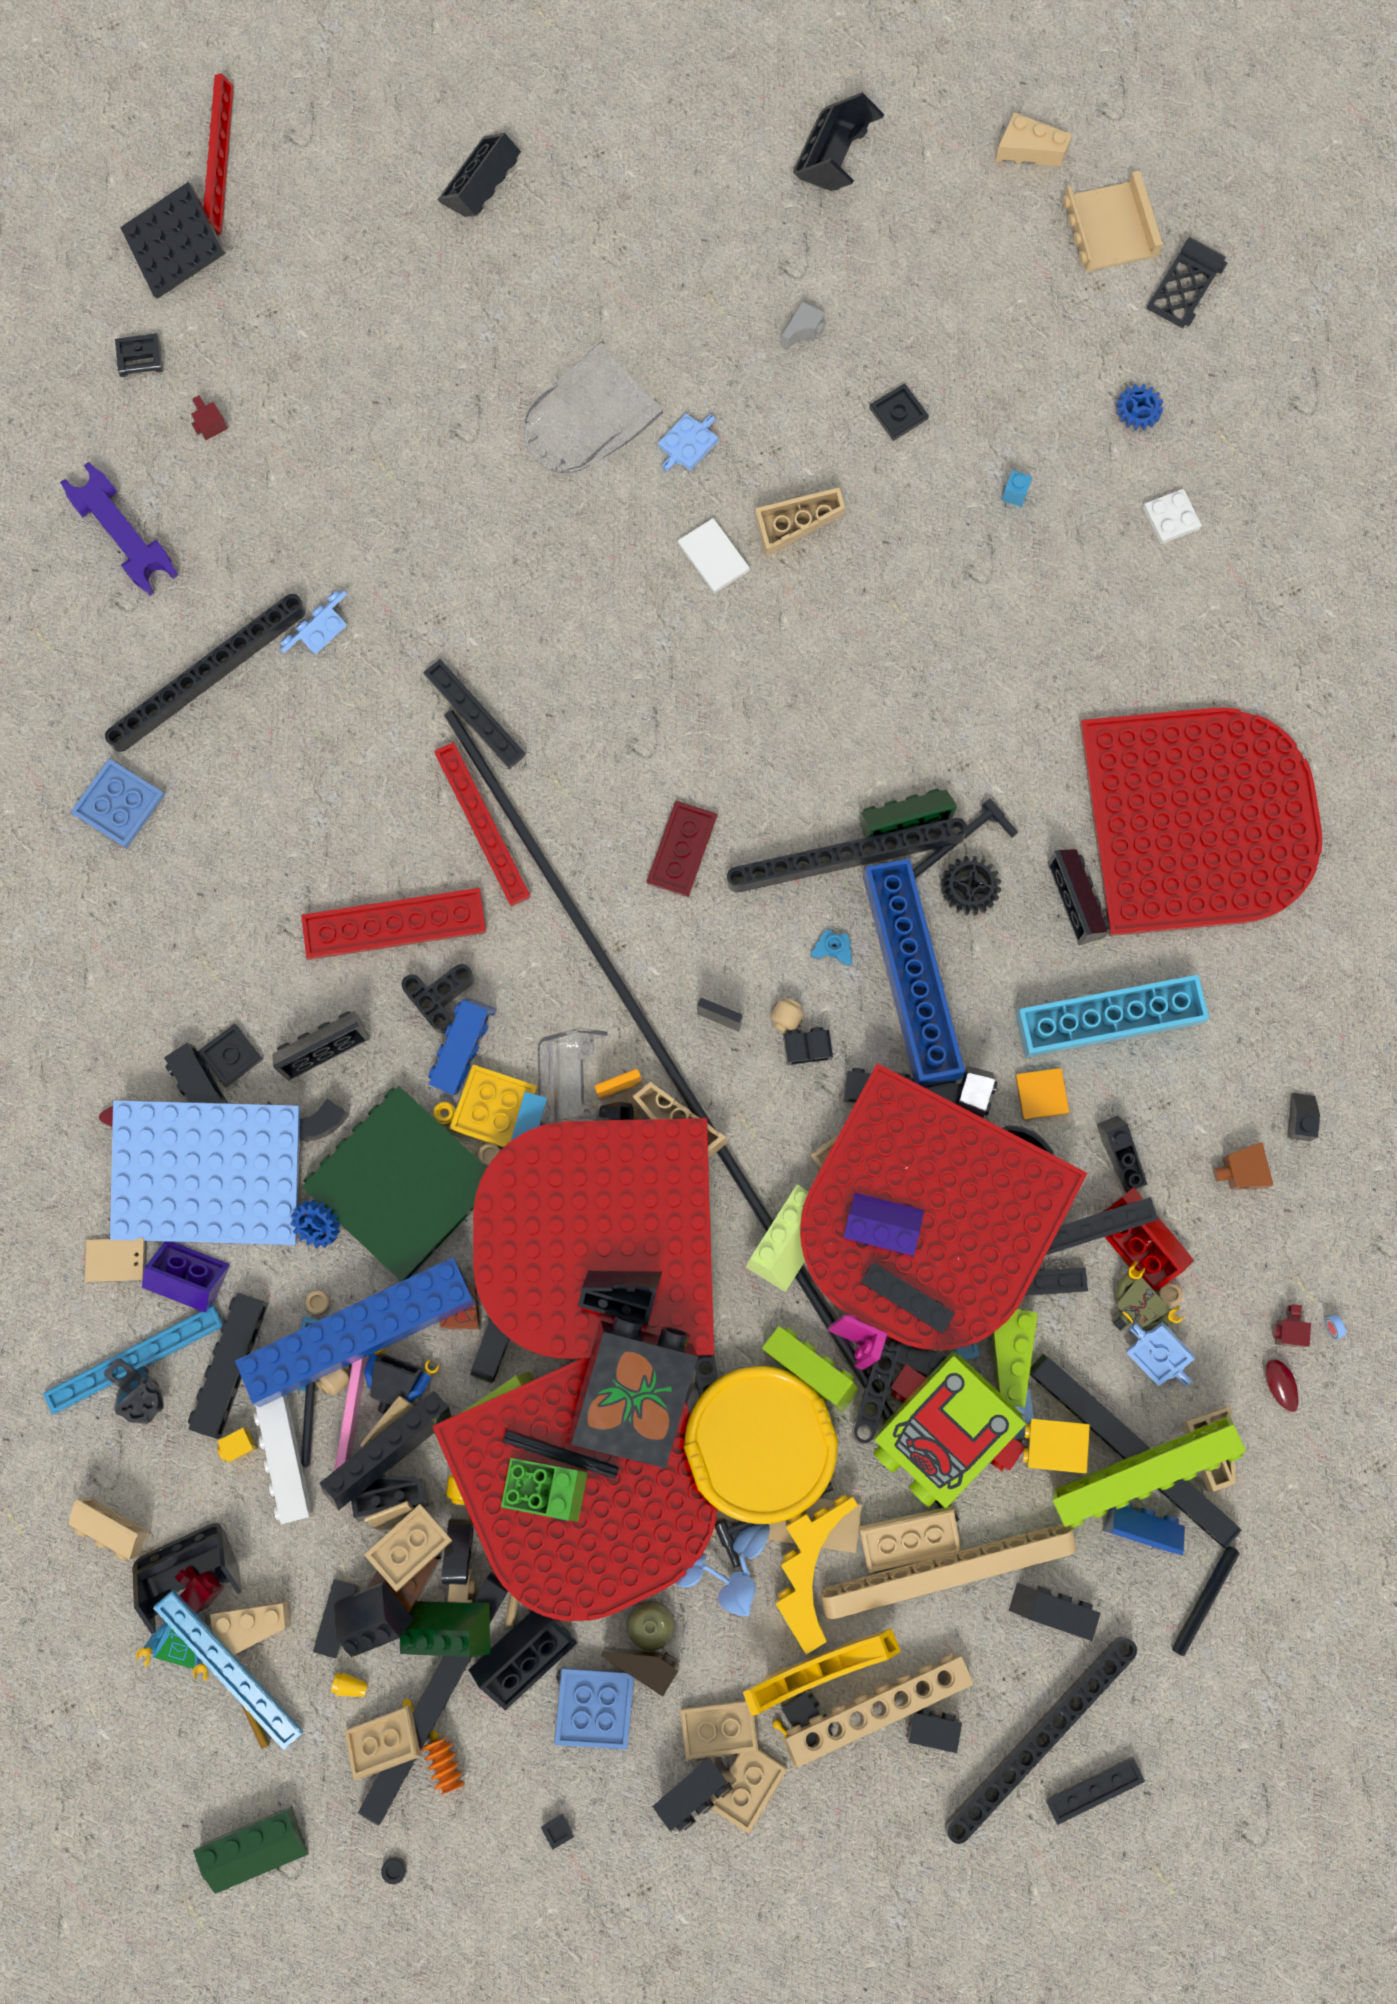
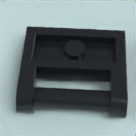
M157 333L115 339L117 367L120 377L148 371L163 372L160 340ZM153 358V362L125 364V361Z

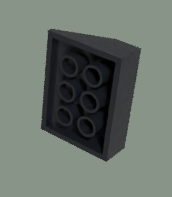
M347 1011L339 1015L338 1020L332 1023L325 1022L318 1026L317 1031L311 1034L310 1032L304 1033L297 1038V1041L291 1044L285 1043L280 1045L277 1051L272 1053L273 1067L290 1081L369 1040L370 1037L358 1014L355 1011L352 1013Z

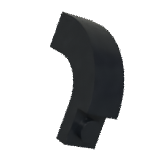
M327 1098L315 1114L300 1119V1141L318 1140L332 1134L344 1123L349 1114Z

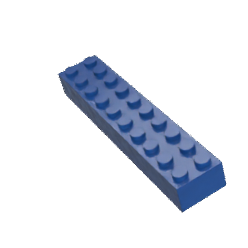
M910 859L865 867L863 880L914 1082L924 1087L960 1080L965 1073Z
M452 1257L235 1360L252 1404L262 1407L476 1305V1302L458 1262Z

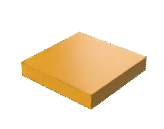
M1062 1068L1015 1075L1023 1120L1069 1114Z
M634 1069L598 1083L594 1087L601 1101L642 1084L638 1069Z

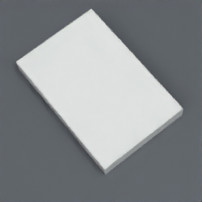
M714 518L678 540V545L714 594L750 571V567Z

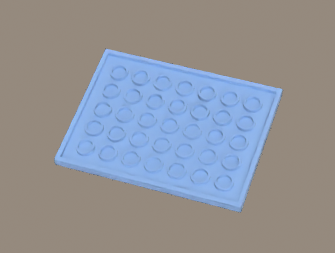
M114 1100L110 1240H136L144 1238V1241L296 1245L297 1234L293 1233L296 1227L291 1226L290 1223L294 1220L291 1218V1215L298 1206L300 1105Z

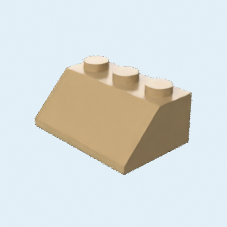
M92 1498L75 1500L68 1525L74 1527V1533L82 1537L88 1535L95 1539L93 1542L95 1545L103 1549L108 1547L114 1550V1555L124 1561L137 1557L151 1533Z

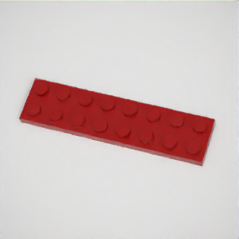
M480 888L301 915L307 960L486 933Z

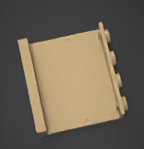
M1141 171L1132 172L1129 182L1074 194L1071 186H1067L1062 200L1063 207L1067 208L1068 223L1070 227H1073L1074 243L1079 247V260L1081 264H1084L1086 272L1159 256L1163 242Z

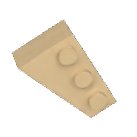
M1014 112L999 144L995 162L1013 160L1019 164L1022 161L1035 162L1034 165L1061 167L1068 152L1072 134Z
M1224 1406L1182 1421L1181 1425L1185 1434L1229 1415L1231 1417V1406ZM1225 1460L1219 1463L1220 1466L1214 1470L1206 1471L1204 1469L1200 1471L1207 1491L1214 1492L1236 1484L1235 1461L1229 1462V1460Z
M288 1601L210 1614L212 1632L233 1655L291 1626Z

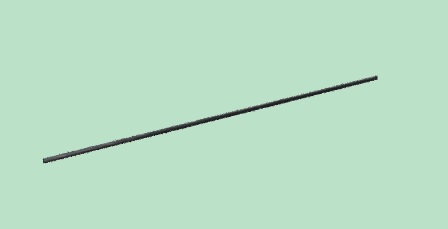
M454 710L448 711L444 717L690 1111L699 1118H707V1123L715 1129ZM725 1145L717 1151V1154L767 1232L773 1220ZM801 1266L795 1279L828 1330L829 1325L834 1323L835 1319ZM829 1332L865 1389L869 1373L866 1369L861 1370L854 1367L856 1358H854L855 1351L846 1338ZM873 1381L871 1383L872 1390L875 1393H880ZM885 1401L881 1416L886 1422L893 1412ZM937 1500L935 1501L939 1509L944 1508ZM954 1511V1513H955V1519H956V1522H957V1521L960 1520V1519H959V1517L957 1516L956 1512Z

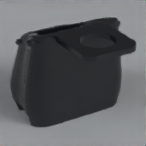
M116 1359L104 1371V1376L119 1387L114 1404L116 1415L122 1416L130 1423L142 1424L150 1423L154 1416L163 1410L164 1400L159 1384L149 1376V1370L146 1367H140L136 1371L122 1359ZM123 1367L127 1373L123 1378H115L112 1374L113 1369Z

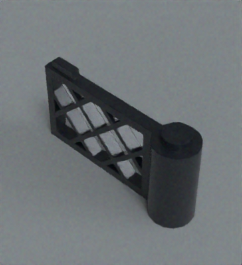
M1189 237L1146 309L1182 329L1185 325L1189 327L1196 316L1193 312L1218 273L1222 274L1228 264L1225 261L1227 256ZM1179 262L1188 266V273L1178 274L1177 266ZM1203 274L1208 277L1206 283L1197 285L1195 275ZM1191 277L1193 286L1182 288L1180 279ZM1176 280L1178 290L1168 292L1167 282ZM1195 291L1196 300L1186 302L1184 293ZM1180 294L1182 303L1172 306L1169 297ZM1165 298L1168 307L1160 309L1154 305L1156 300ZM1184 308L1185 318L1181 320L1175 317L1173 310Z

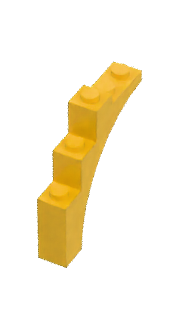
M846 1494L841 1495L833 1501L835 1505L828 1509L826 1507L820 1508L813 1513L814 1518L810 1519L805 1511L789 1519V1522L786 1523V1528L799 1550L795 1551V1549H792L785 1553L780 1563L794 1588L790 1589L787 1587L777 1594L778 1598L775 1599V1604L806 1655L827 1642L817 1620L813 1605L812 1584L814 1569L820 1549L830 1531L846 1514L858 1506L852 1494L848 1497Z
M892 1628L848 1641L833 1650L813 1655L799 1664L776 1670L764 1677V1680L743 1691L751 1716L760 1714L774 1705L817 1685L894 1657L901 1650Z

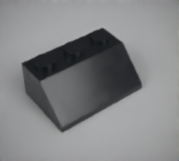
M385 1582L341 1599L334 1604L336 1639L351 1658L399 1639L413 1620V1617Z

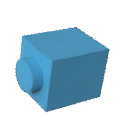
M1012 470L1002 501L1022 507L1032 476Z

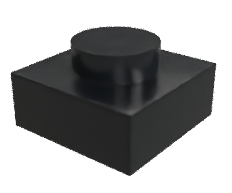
M563 1813L541 1826L552 1850L575 1836Z

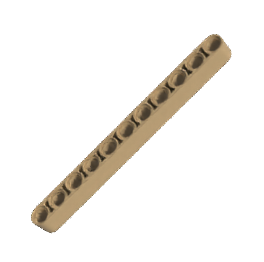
M1058 1524L826 1587L820 1592L825 1616L829 1619H837L1072 1555L1077 1551L1073 1527L1071 1525L1065 1527L1064 1524Z

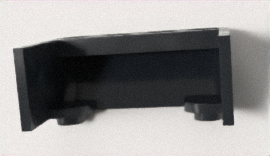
M863 92L824 108L819 114L794 167V175L802 181L829 191L838 190L853 184L854 180L841 168V164L852 141L863 138L868 131L869 123L882 119L885 114Z
M219 1523L207 1525L142 1555L134 1562L132 1566L134 1609L151 1634L156 1633L155 1616L158 1615L153 1609L154 1605L173 1589L177 1593L186 1588V1586L175 1579V1576L180 1570L185 1571L188 1566L195 1570L197 1576L209 1571L212 1575H215L218 1582H230L237 1594L242 1593L240 1569L226 1533Z

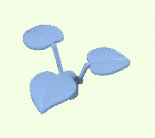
M755 1524L739 1531L736 1535L733 1548L735 1552L741 1553L739 1559L743 1572L737 1571L733 1573L729 1580L708 1565H704L706 1555L703 1553L699 1560L686 1570L687 1573L675 1584L683 1588L691 1587L701 1579L703 1570H706L727 1583L719 1592L718 1602L720 1606L732 1614L749 1616L756 1584L749 1577L750 1572L745 1563V1556L752 1559L761 1553L769 1536L770 1525Z

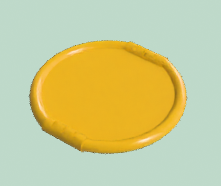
M751 1366L725 1374L713 1382L701 1394L689 1416L685 1432V1446L683 1447L698 1491L715 1508L743 1522L772 1524L789 1520L801 1514L820 1498L835 1470L839 1441L824 1398L814 1388L795 1374L786 1370L769 1366Z

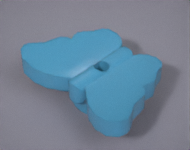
M830 930L824 931L815 948L811 951V957L820 959L829 955L830 958L836 957L844 965H851L852 957L849 936L845 933L837 935Z

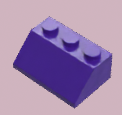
M855 1193L844 1239L914 1256L924 1210Z
M165 1241L144 1267L142 1288L206 1313L217 1298L230 1264L172 1241Z

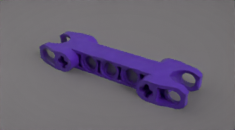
M87 462L83 465L89 473V481L86 485L74 487L66 479H63L60 484L64 488L68 500L82 518L90 512L93 513L128 557V560L122 563L121 567L135 585L151 596L155 592L149 584V577L154 571H166L173 579L178 576V573L174 569L166 551L156 539L149 545L145 544L110 500L111 497L118 493L101 471L96 469L90 462Z

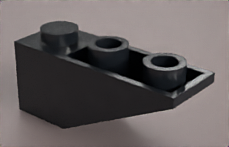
M1119 1116L1096 1124L1102 1143L1124 1191L1127 1193L1133 1187L1138 1189L1147 1185L1128 1124Z

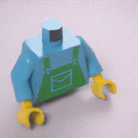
M166 1622L156 1630V1633L151 1635L144 1648L136 1652V1662L141 1656L147 1657L144 1661V1666L150 1664V1654H153V1658L192 1668L194 1680L197 1679V1675L201 1672L204 1673V1681H207L209 1678L208 1667Z

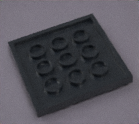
M189 182L120 227L153 296L157 299L226 254L193 186Z

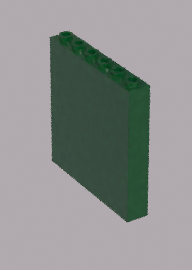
M398 1086L396 1089L391 1088L385 1094V1100L380 1105H375L369 1111V1117L364 1122L360 1121L352 1129L353 1134L348 1139L344 1138L337 1144V1150L331 1156L327 1155L320 1162L321 1167L315 1173L311 1172L303 1181L305 1184L302 1188L319 1204L324 1202V1208L331 1207L332 1211L330 1213L338 1215L336 1220L402 1282L410 1278L474 1210L476 1192L487 1167Z

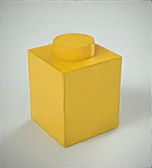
M241 1428L217 1441L219 1445L217 1448L218 1454L227 1463H232L258 1449L248 1428Z

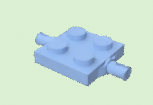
M685 414L658 442V447L667 453L669 457L661 465L663 470L668 472L675 463L683 465L689 471L693 470L719 442L718 437L708 429L716 421L714 416L709 414L701 423Z
M1137 1322L1130 1326L1129 1330L1138 1339L1127 1348L1126 1353L1158 1386L1174 1377L1184 1387L1191 1383L1192 1379L1183 1370L1186 1365L1195 1359V1355L1163 1322L1147 1332Z

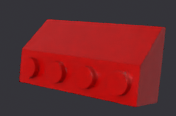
M1133 1187L1104 1211L1136 1202L1143 1198ZM1159 1217V1220L1105 1237L1129 1267H1131L1133 1262H1138L1134 1267L1135 1270L1142 1271L1145 1268L1142 1278L1155 1292L1184 1272L1195 1261Z

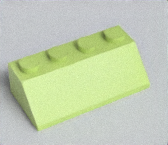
M796 1185L746 1265V1268L784 1292L787 1291L805 1262L801 1247L800 1227L802 1210L809 1191L799 1185Z

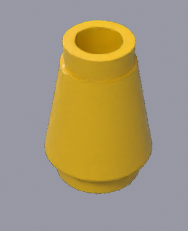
M343 1671L342 1673L336 1672L330 1692L336 1693V1696L364 1697L368 1682H364Z

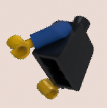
M386 1347L369 1355L364 1369V1376L367 1387L371 1389L370 1396L380 1401L378 1411L385 1414L399 1396L410 1403L424 1393L432 1379L431 1375L438 1372L439 1364L435 1370L431 1371L428 1369L431 1360H428L425 1364L426 1371L422 1373L423 1368L383 1354Z

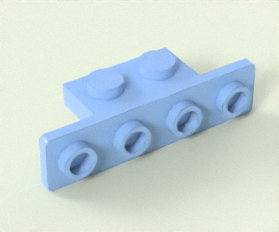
M335 590L327 598L329 602L324 606L319 605L311 613L313 616L308 621L303 620L296 626L297 631L292 636L288 634L280 641L281 646L278 650L281 653H285L300 639L316 655L347 626L332 609L347 595V592L345 590L339 592Z

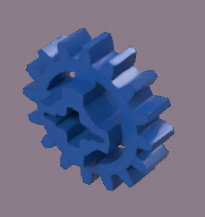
M1134 384L1132 390L1126 387L1124 393H1120L1119 400L1116 403L1118 408L1116 415H1122L1120 422L1126 421L1127 428L1133 425L1134 431H1137L1138 427L1145 431L1147 425L1152 428L1155 422L1160 420L1164 410L1161 407L1163 399H1158L1160 393H1152L1153 387H1150L1148 390L1145 389V384H1142L1141 388Z
M314 1199L310 1203L308 1200H305L294 1209L291 1218L294 1220L290 1225L296 1227L293 1233L301 1235L299 1237L300 1241L303 1239L307 1240V1246L314 1243L317 1249L320 1245L326 1248L328 1244L331 1245L340 1233L338 1227L341 1223L335 1221L338 1215L330 1213L332 1211L331 1207L324 1208V1202L317 1205Z

